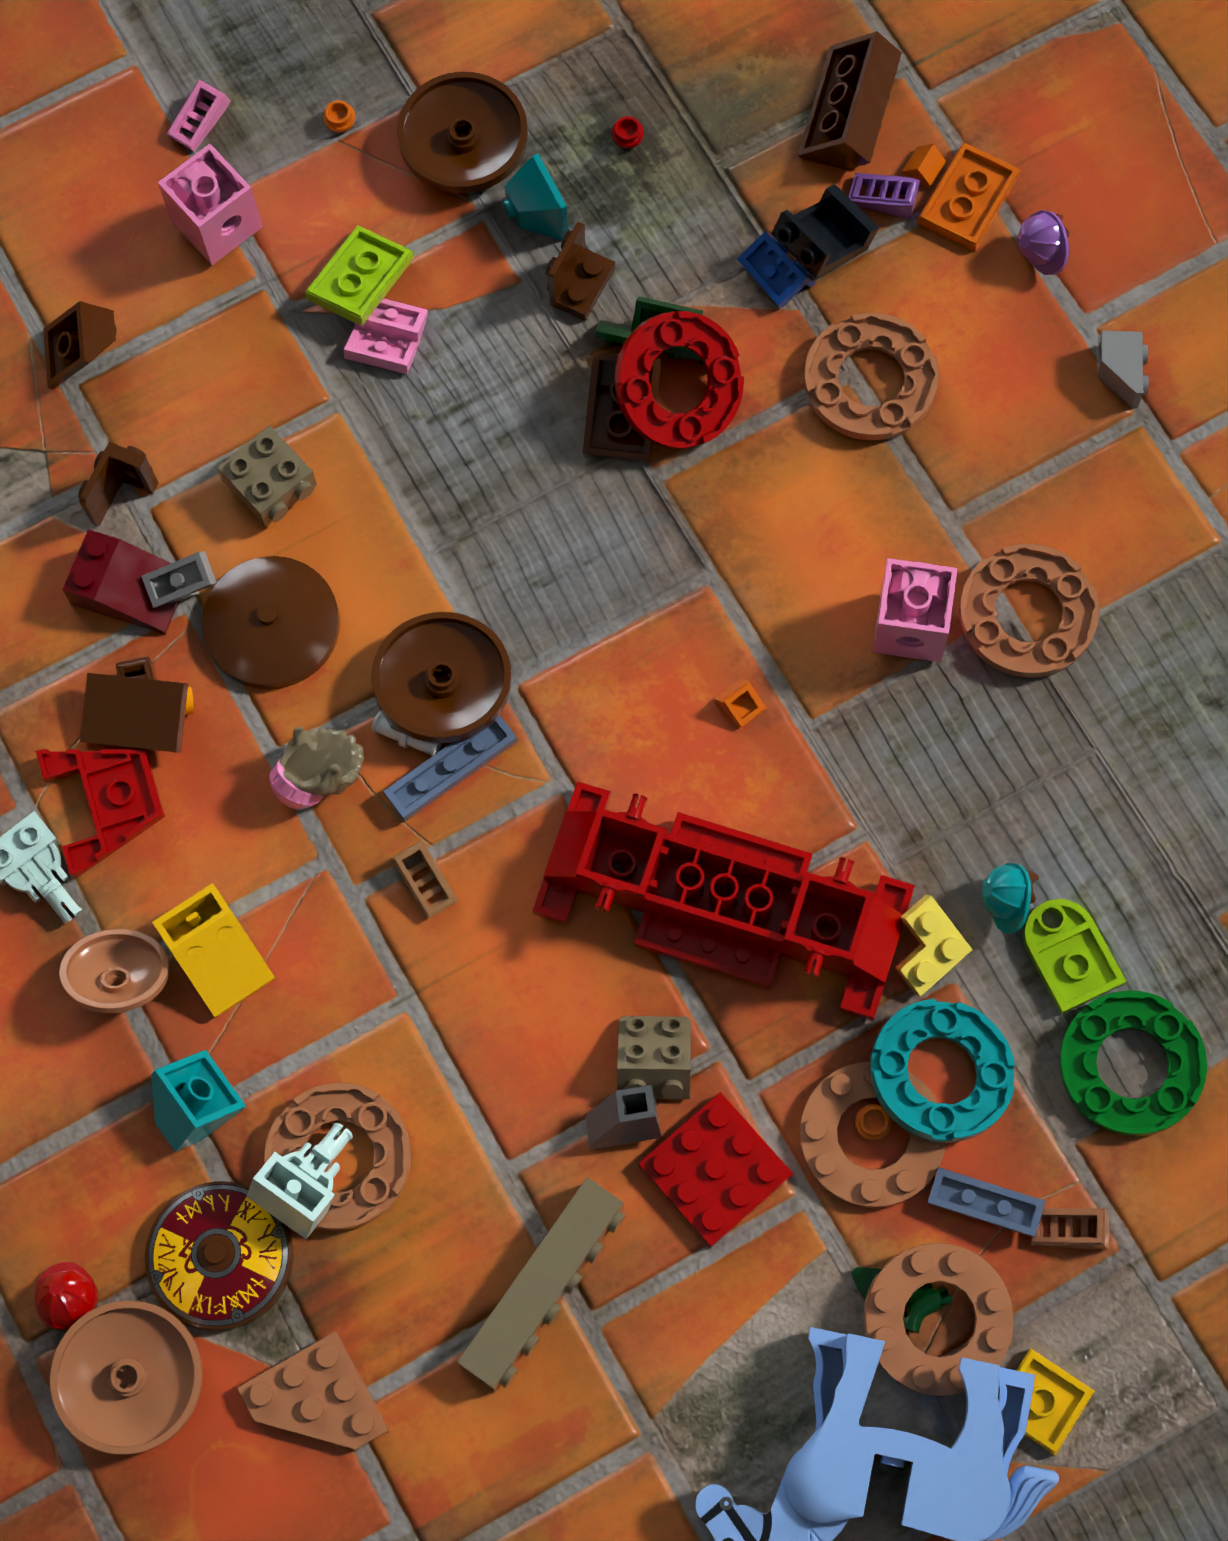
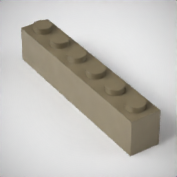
M587 1177L457 1363L494 1391H497L500 1385L506 1388L518 1371L514 1365L520 1356L524 1354L528 1357L539 1342L540 1338L536 1336L538 1330L543 1323L549 1326L560 1312L562 1307L557 1303L565 1292L571 1295L581 1282L583 1276L579 1272L587 1261L593 1264L602 1252L604 1245L600 1242L608 1230L614 1233L621 1225L626 1216L621 1212L624 1209V1202Z

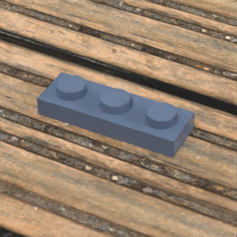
M939 1167L928 1199V1204L1033 1238L1036 1236L1046 1202Z

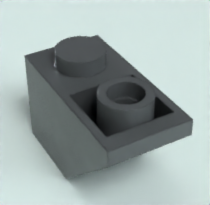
M652 1085L617 1090L585 1115L590 1150L662 1138L658 1107Z

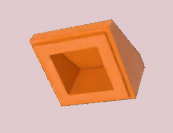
M738 679L714 698L718 706L738 729H741L767 709L749 681L744 679Z

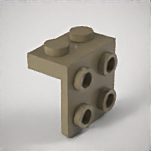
M673 1016L621 1017L619 1019L617 1090L652 1085L655 1099H690L691 1020L687 1017Z

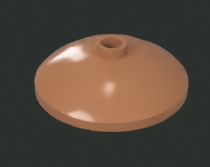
M110 929L93 933L75 943L61 961L59 976L64 993L78 1006L99 1013H121L143 1006L161 992L169 976V963L165 950L152 937L134 930Z

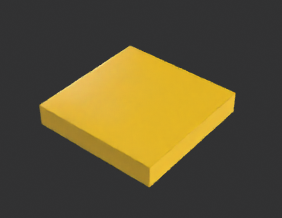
M1030 1348L1016 1371L1035 1375L1024 1436L1055 1456L1095 1391Z

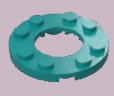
M928 999L910 1004L899 1010L887 1021L874 1042L870 1057V1076L877 1099L886 1113L898 1125L920 1138L943 1143L960 1142L974 1138L984 1133L997 1122L1007 1109L1014 1093L1013 1068L1015 1067V1062L1007 1040L988 1017L966 1004L960 1002L955 1004L936 1001V999ZM943 1038L956 1042L968 1052L974 1062L977 1076L974 1090L968 1098L956 1104H937L928 1101L927 1098H924L916 1091L908 1074L909 1056L916 1045L928 1039Z

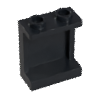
M833 184L825 189L818 203L795 215L788 210L781 212L771 234L817 278L867 251L879 227L838 186Z

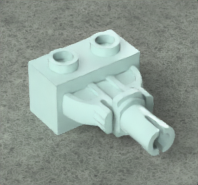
M33 811L0 836V884L3 886L9 885L17 891L27 893L34 903L41 900L33 890V887H36L61 918L62 922L66 924L72 920V917L64 909L63 904L69 908L75 917L82 912V909L53 875L55 871L63 882L68 879V875L61 868V857L57 848L60 842L37 813Z
M334 1123L330 1131L319 1144L312 1148L310 1153V1143H305L298 1152H292L283 1157L274 1152L252 1179L247 1197L307 1239L328 1213L335 1196L332 1193L333 1178L340 1170V1166L336 1162L330 1169L329 1167L345 1145L353 1138L352 1133L346 1128L340 1135L343 1125Z

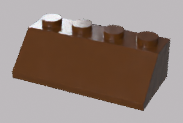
M878 31L830 46L798 152V156L801 159L845 170L871 162L902 54Z

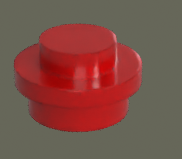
M622 117L612 127V139L621 148H634L643 140V126L633 117Z

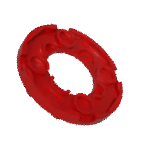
M688 311L662 313L647 319L635 328L624 342L615 367L617 400L622 413L634 430L650 442L669 448H687L705 444L722 433L738 411L744 388V376H741L738 361L740 355L733 340L720 325L710 318ZM671 347H685L695 352L703 361L707 371L705 395L694 409L686 413L674 414L663 409L654 400L652 387L649 382V372L651 371L653 361L662 351Z

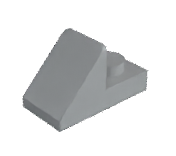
M205 551L197 552L141 576L153 608L198 595L200 590L217 584Z

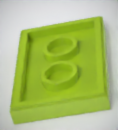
M357 225L305 291L306 300L363 326L412 262L414 251Z

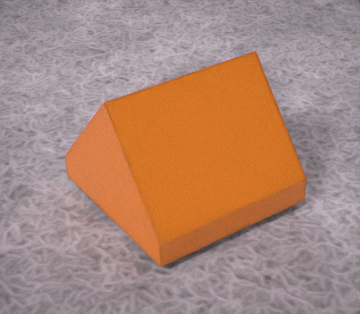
M934 144L918 146L901 174L909 178L918 179L920 184L930 188L946 164V160Z

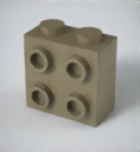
M270 425L217 467L222 481L265 527L272 521L276 522L282 519L290 506L298 500L302 501L310 496L317 485L313 471Z

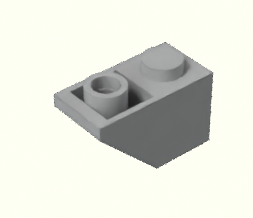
M1102 331L1097 344V376L1130 407L1138 408L1142 395L1146 396L1148 393L1149 385L1148 375H1143V365H1146L1148 361V345H1143L1142 332Z

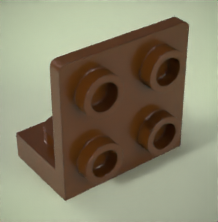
M577 222L572 231L568 230L565 233L561 243L562 250L558 257H552L547 266V291L550 294L551 306L586 321L615 270V261L586 249L585 227L583 223Z

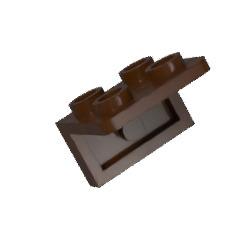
M109 442L105 450L99 452L94 462V471L90 479L83 482L78 494L79 503L92 524L100 526L123 482L148 493H154L159 482L143 451L133 446H128L126 449Z

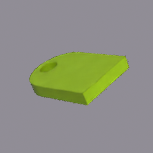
M1053 899L1040 904L1031 912L1023 930L1024 945L1061 1015L1125 985L1127 981L1090 914L1082 906L1066 899ZM1047 911L1057 913L1061 918V925L1057 928L1045 926L1042 922V914Z

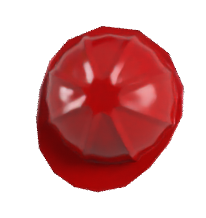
M61 1262L52 1265L43 1272L37 1281L35 1308L39 1319L48 1328L66 1333L79 1318L98 1307V1289L94 1280L84 1268L74 1262Z

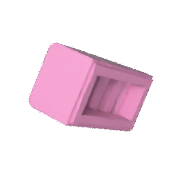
M198 80L166 135L195 152L223 115L231 100L224 93ZM205 98L213 101L211 107L203 103ZM197 108L207 112L205 117L195 112ZM190 117L201 123L198 128L187 122ZM185 128L194 133L192 139L179 133L181 129Z

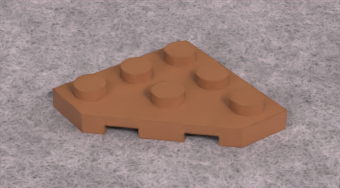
M336 1331L237 1387L253 1420L261 1424L354 1450H359L390 1432Z

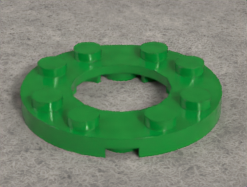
M1142 991L1113 992L1090 1002L1076 1015L1063 1036L1059 1053V1070L1062 1084L1075 1108L1096 1126L1123 1136L1137 1137L1156 1134L1182 1120L1200 1098L1207 1075V1057L1204 1043L1193 1022L1172 1006L1173 1003ZM1126 1029L1143 1031L1155 1038L1165 1051L1168 1063L1166 1079L1160 1089L1150 1096L1138 1099L1121 1097L1106 1086L1100 1078L1096 1064L1098 1049L1103 1041L1116 1031Z

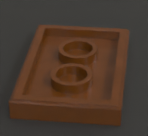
M87 673L80 742L181 753L188 683Z

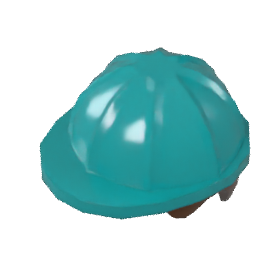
M1006 863L996 867L983 880L980 893L984 907L993 916L997 928L1007 934H1014L1022 928L1027 920L1030 904L1036 900L1032 885L1039 880V876L1025 869L1021 864Z

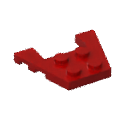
M40 749L36 751L42 777L46 783L80 773L97 835L62 846L69 875L72 879L78 878L165 817L145 749H100V751H80L79 749L50 751L49 749Z

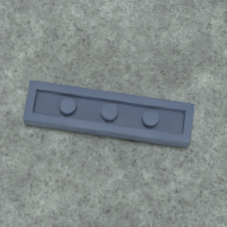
M499 715L492 724L478 734L461 741L452 742L384 790V795L405 822L517 743V737Z

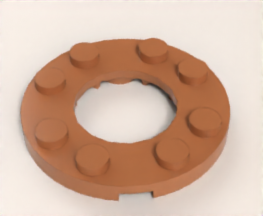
M881 313L851 315L850 319L828 326L812 344L807 355L804 371L805 391L815 413L823 422L837 432L861 440L892 438L916 426L930 410L939 382V368L936 355H933L923 334L904 320ZM866 349L881 350L893 356L901 366L904 375L903 387L897 397L885 402L883 405L874 407L872 405H860L846 396L838 380L839 369L845 359L857 351Z
M1017 544L1004 547L1001 551L980 561L968 576L959 604L962 631L973 651L988 665L1003 673L1027 678L1043 677L1058 673L1072 665L1083 655L1095 634L1099 619V603L1094 585L1090 584L1087 577L1081 571L1082 567L1076 561L1054 548L1038 544ZM1021 581H1031L1048 587L1058 597L1062 607V621L1058 630L1051 636L1038 642H1021L1008 636L996 619L995 602L999 594L1009 585Z
M870 1061L854 1063L842 1067L827 1076L810 1095L800 1124L802 1155L810 1173L819 1185L827 1192L847 1202V1204L870 1209L892 1207L910 1200L930 1183L938 1167H940L946 1143L926 1140L909 1132V1142L905 1153L896 1163L884 1169L869 1170L857 1166L849 1160L838 1143L837 1127L840 1118L851 1105L861 1100L877 1099L871 1082ZM908 1071L909 1079L916 1091L924 1098H927L928 1101L939 1104L927 1085Z
M324 1084L298 1095L281 1115L277 1116L266 1140L265 1163L274 1152L282 1157L292 1152H298L315 1131L323 1125L337 1121L356 1125L363 1129L371 1139L374 1160L370 1173L354 1189L340 1193L332 1192L335 1196L328 1213L316 1228L348 1230L374 1221L384 1214L399 1198L410 1173L411 1143L400 1115L379 1094L355 1084Z
M929 1243L917 1245L898 1253L875 1276L865 1299L863 1322L866 1337L885 1341L878 1364L896 1382L919 1393L948 1396L965 1392L958 1372L961 1357L995 1365L1002 1363L1011 1343L1014 1317L1008 1290L999 1274L986 1260L976 1253L957 1245ZM937 1281L953 1284L962 1290L972 1303L975 1315L973 1334L967 1344L956 1353L942 1357L926 1355L916 1348L906 1334L903 1321L905 1305L912 1293L924 1284Z

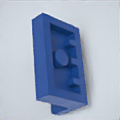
M766 231L737 258L781 308L805 285L812 287L816 283L810 276L811 273L773 235Z

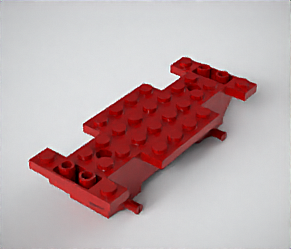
M577 781L532 910L534 915L567 925L577 893H583L598 898L595 908L601 911L603 906V912H609L611 904L614 903L644 913L634 946L770 989L780 957L784 956L806 963L803 973L810 976L812 966H815L812 974L814 978L819 977L821 968L847 976L849 979L839 1011L874 1021L904 924L900 917L908 910L915 885L881 875L875 893L857 888L848 881L854 865L853 860L848 859L845 871L843 872L846 861L845 857L839 858L834 876H818L808 872L813 853L677 812L671 833H667L666 828L650 824L641 817L648 799L647 797L641 795L639 800V794L633 793L628 812L615 813L606 810L611 797V791ZM619 860H626L632 865L631 869L625 873L615 871L612 866ZM822 923H829L835 928L836 933L830 937H824L818 933L816 927Z

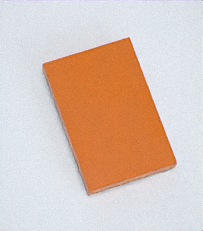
M963 142L920 213L917 224L975 252L1019 178L1021 169Z

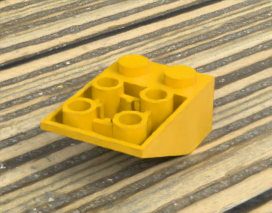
M213 883L152 922L215 1018L276 979Z

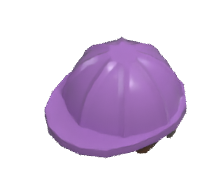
M1040 210L1023 221L1019 234L1016 237L1019 252L1042 274L1056 275L1063 270L1068 261L1070 253L1069 231L1062 223L1064 218L1062 215Z

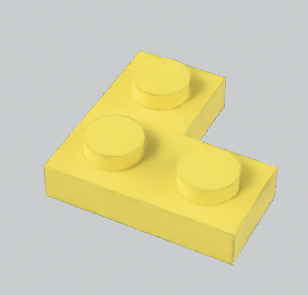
M927 894L900 917L920 945L895 967L913 993L920 997L973 950L935 899Z

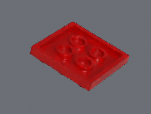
M721 1092L638 1163V1166L710 1248L717 1244L793 1176V1172Z

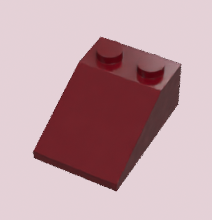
M89 529L86 532L62 589L71 605L163 634L167 633L179 601L153 608L141 577L171 564L170 562L121 539Z

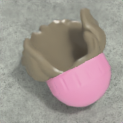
M303 727L295 728L293 738L288 742L283 756L270 772L269 782L273 794L287 807L302 810L316 805L324 796L343 793L347 787L351 786L359 778L358 774L364 761L363 747L356 744L354 735L347 736L345 730H326L320 728L318 731L314 729L304 731Z

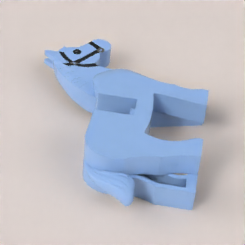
M810 1327L808 1340L812 1345L816 1360V1371L813 1381L816 1428L814 1434L789 1461L771 1510L768 1513H761L751 1506L737 1505L727 1488L718 1484H710L697 1495L696 1511L715 1541H833L849 1519L863 1517L874 1455L878 1454L881 1455L880 1463L904 1468L905 1461L911 1462L900 1519L901 1525L954 1541H992L1003 1538L1021 1527L1030 1517L1040 1500L1059 1482V1475L1054 1470L1031 1465L1020 1466L1013 1472L1009 1480L1007 1477L1012 1456L1026 1432L1035 1375L961 1357L958 1372L966 1395V1415L958 1438L953 1446L948 1448L933 1440L912 1433L888 1428L860 1426L859 1419L885 1341Z

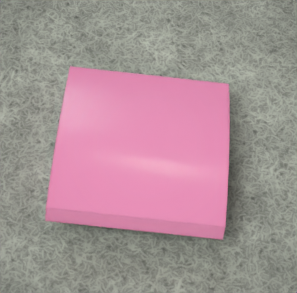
M383 298L363 326L355 323L354 329L344 348V358L408 374L425 327L428 310Z

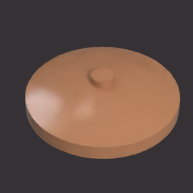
M125 1300L108 1303L89 1311L79 1318L61 1339L55 1351L50 1370L52 1401L64 1426L73 1436L87 1446L111 1454L128 1455L149 1451L174 1437L192 1416L198 1404L203 1384L201 1355L189 1330L173 1314L156 1305L141 1301Z

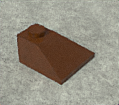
M79 301L43 328L48 388L55 389L92 362L116 341L117 329L114 323L113 310Z

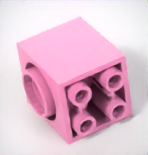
M210 143L157 182L172 223L212 266L263 227L252 188Z
M887 558L872 653L941 662L949 635L957 568Z

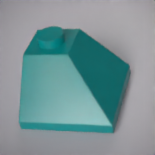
M537 153L505 184L506 199L502 200V204L509 219L514 217L521 229L562 241L565 233L569 230L567 205Z
M207 1050L158 1068L151 1074L155 1124L175 1152L203 1140L246 1107Z

